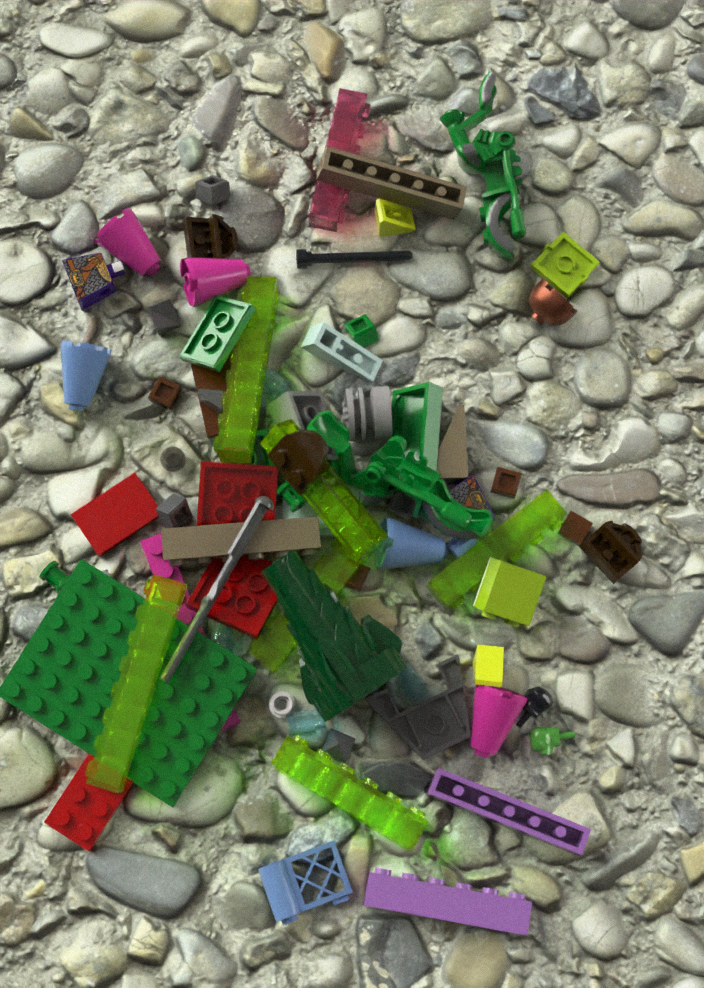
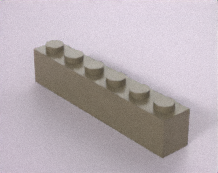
M329 146L326 147L320 159L316 181L453 220L463 209L467 189L463 185Z
M319 517L261 521L241 557L248 556V560H262L264 555L274 554V558H281L292 550L300 552V556L316 555L315 551H320ZM245 522L161 529L164 563H169L170 567L185 566V561H196L197 565L211 564V559L221 558L222 562L226 563L230 555L228 551Z

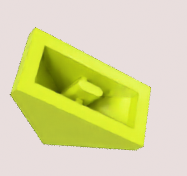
M380 198L376 200L374 216L379 237L409 233L416 230L411 208Z
M477 645L473 658V672L476 685L502 687L504 647Z

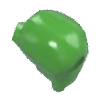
M535 727L530 732L531 748L536 752H540L542 756L551 755L553 747L560 746V740L575 738L574 731L559 733L557 727Z

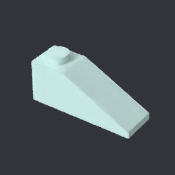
M325 322L311 326L301 345V348L318 359L369 382L374 381L383 361Z

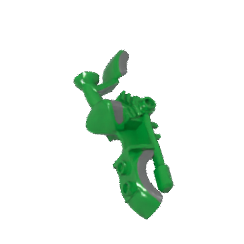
M489 71L479 88V110L465 120L466 114L464 112L451 109L446 111L439 119L448 128L449 135L456 148L460 168L467 173L481 174L487 183V190L485 193H482L484 207H479L481 222L486 221L487 230L482 231L484 245H489V249H492L499 257L512 263L514 259V245L511 240L505 237L499 225L512 204V211L510 212L512 234L515 238H523L526 235L524 213L519 207L518 194H520L518 186L522 184L523 180H515L514 178L522 174V169L520 166H512L514 162L521 161L520 156L516 155V151L512 149L516 144L515 138L510 132H490L480 129L472 142H470L467 136V132L487 118L486 116L493 112V101L497 94V88L494 85L496 75Z
M328 410L320 412L307 426V431H315L322 436L328 445V454L332 456L338 455V460L336 462L333 460L330 463L329 469L326 472L328 474L326 481H340L361 489L359 494L361 505L370 507L388 498L395 491L402 492L417 502L413 513L414 518L417 519L421 516L448 536L459 540L477 539L484 536L493 523L491 512L486 509L467 508L458 503L449 493L444 480L440 478L441 474L427 467L428 459L426 457H423L421 461H417L414 458L415 450L413 449L404 457L407 442L402 436L396 435L391 437L381 449L372 454L370 457L371 463L367 468L357 472L352 446L349 443V430L337 419L334 413Z

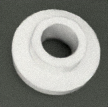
M287 692L275 693L269 702L271 713L278 718L289 717L293 714L296 706L293 696ZM282 700L288 704L284 710H280L277 707L278 702Z

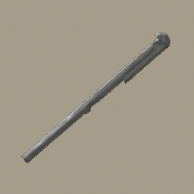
M261 496L255 500L256 503L228 551L230 555L209 593L202 599L198 612L160 677L163 681L170 682L266 511H273L274 505L269 497Z

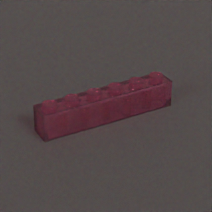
M339 88L325 149L329 146L360 155L361 146L358 145L359 138H364L366 125L363 124V120L369 117L371 104L367 103V93ZM317 181L308 216L309 227L337 232L339 224L344 223L346 210H343L344 202H349L351 190Z

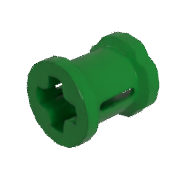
M288 481L276 491L278 496H283L290 505L292 513L301 509L310 500L308 495H298Z
M52 561L43 569L39 578L43 581H48L56 589L55 592L59 594L70 575L68 576L61 570L56 561Z

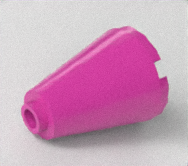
M126 208L121 211L124 216L121 218L114 216L97 233L99 238H95L94 241L141 276L149 275L152 277L160 270L159 264L161 259L135 213L130 208Z
M187 257L181 259L180 274L181 277L184 276L185 284L182 285L189 305L193 307L212 300L215 295L221 296L247 284L248 278L251 277L250 267L242 259Z
M475 686L470 744L475 749L474 754L489 758L490 754L496 755L525 706L527 697L502 687Z

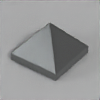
M331 728L321 753L346 763L356 738Z

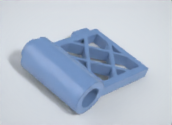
M334 840L258 869L275 921H282L283 925L298 920L297 914L332 901L333 906L348 901V894L353 893ZM328 848L331 849L334 858L330 869L316 862L320 851ZM315 854L313 860L306 858L309 855ZM302 859L310 863L305 878L294 874L291 862ZM335 864L339 873L333 871ZM313 866L328 872L322 887L308 880ZM331 874L341 878L345 890L334 893L325 889ZM297 879L300 880V881H302V884H301V887H300V888H299ZM305 884H308L320 891L314 902L305 905L301 893ZM323 892L329 894V896L321 898Z

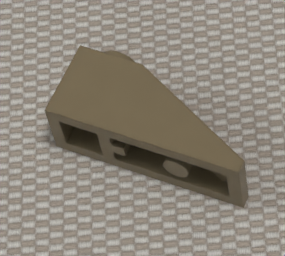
M464 404L458 406L438 449L437 472L441 474L440 478L444 480L446 485L460 484L468 478Z

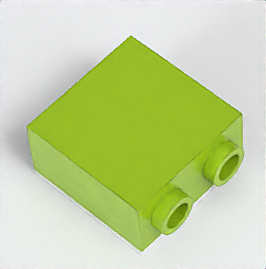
M490 557L473 606L482 610L481 615L496 620L497 616L505 618L504 623L518 628L520 623L530 626L546 576Z

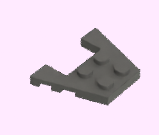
M458 654L436 664L448 690L399 713L387 688L366 698V702L422 760L471 737Z

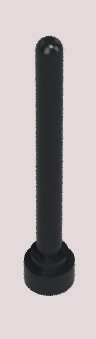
M296 249L297 269H307V266H312L315 263L411 260L413 257L411 251L311 254V251H306V249Z

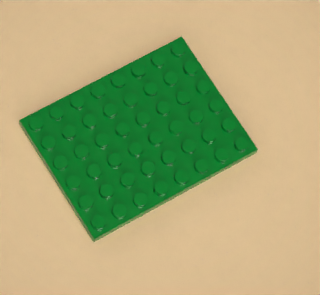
M80 559L0 686V697L129 778L166 804L174 807L251 683L258 668L198 631L170 682L163 681L160 677L189 625L93 565Z

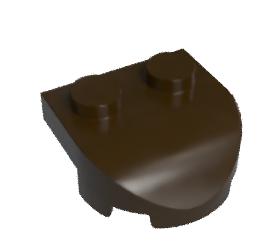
M212 214L210 218L185 217L183 226L187 257L229 259L238 245V236L235 228H230L223 221L224 218L216 214Z
M301 429L281 438L267 455L298 495L305 493L318 477L326 474L330 463H327L326 454L329 451L328 445L322 436L315 431Z
M613 521L605 522L579 545L613 584L631 570L643 556L640 548L642 540L639 534L626 523L619 525L613 523Z

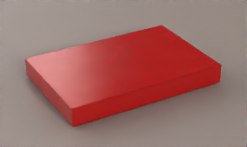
M135 472L70 514L99 557L159 518L156 511L157 503Z

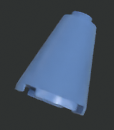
M61 341L64 403L69 405L70 410L84 412V407L89 408L112 350L83 342L73 346V341Z
M392 518L382 519L377 533V539H380L379 547H375V563L377 568L390 569L440 564L443 559L447 558L448 545L445 544L443 538Z

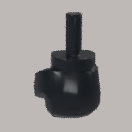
M539 686L527 690L524 695L527 697L526 704L523 707L525 713L515 724L518 728H521L530 716L537 719L544 709L552 705V696L547 690Z

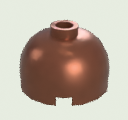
M543 278L530 293L529 306L534 311L531 316L540 325L545 322L550 326H560L569 321L578 312L555 288H551Z

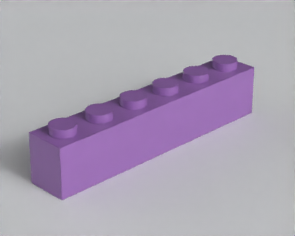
M440 768L435 770L426 794L576 856L583 855L591 831L590 828Z
M375 868V873L369 872L364 906L528 936L532 902L526 901V895L510 892L509 897L498 896L499 890L483 887L482 892L471 891L472 885L456 882L455 887L444 886L445 880L429 877L427 883L418 881V875L402 872V878L391 876L392 870Z

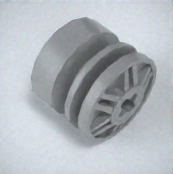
M389 386L371 387L369 399H365L362 388H358V399H353L352 388L345 389L342 411L343 424L348 428L350 434L349 441H355V429H360L361 440H365L368 428H372L375 439L391 438L392 410Z

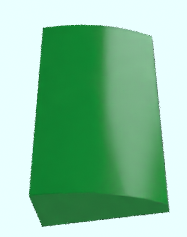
M426 382L394 390L391 408L392 437L399 435L406 440L407 445L404 457L413 449L415 450L414 458L417 461H421L423 457H426L428 459L427 467L437 472L443 387Z

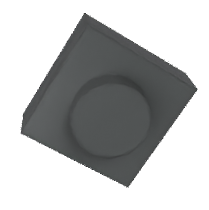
M396 492L387 510L409 523L417 502L405 493Z

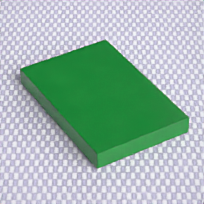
M215 295L179 357L185 362L220 372L256 308L249 303Z

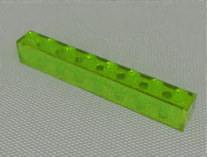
M247 276L246 286H242L241 298L243 302L252 304L256 310L235 344V348L230 353V363L232 364L231 370L226 372L227 392L222 394L223 414L218 416L219 436H215L213 444L214 451L218 453L221 462L251 464L280 295L277 277Z
M153 574L152 579L146 581L144 587L146 598L144 604H140L136 612L135 619L138 620L136 629L131 630L127 640V645L130 648L127 656L122 657L119 665V671L122 673L119 682H115L111 690L110 697L113 698L111 707L106 708L103 715L102 723L105 726L102 734H98L94 743V750L97 751L94 760H90L87 765L85 776H88L86 784L115 793L123 792L188 585L155 574Z

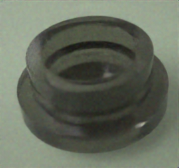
M169 447L162 452L160 462L165 470L176 472L184 467L186 457L180 448Z

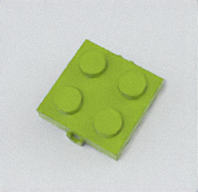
M562 232L551 245L548 243L543 248V253L531 264L530 268L567 299L580 285H583L589 279L588 276L599 266L600 262L565 232Z

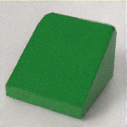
M366 314L344 324L351 340L363 348L377 342L379 339L376 327Z

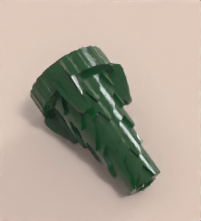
M294 550L288 552L261 572L277 596L278 605L289 623L286 625L287 629L300 647L297 652L301 657L299 666L306 699L309 704L314 705L324 722H327L408 668L406 661L400 654L402 648L400 638L382 623L373 619L369 614L361 619L360 626L349 607L342 606L333 590L322 583L313 568L311 570L308 569L304 561Z

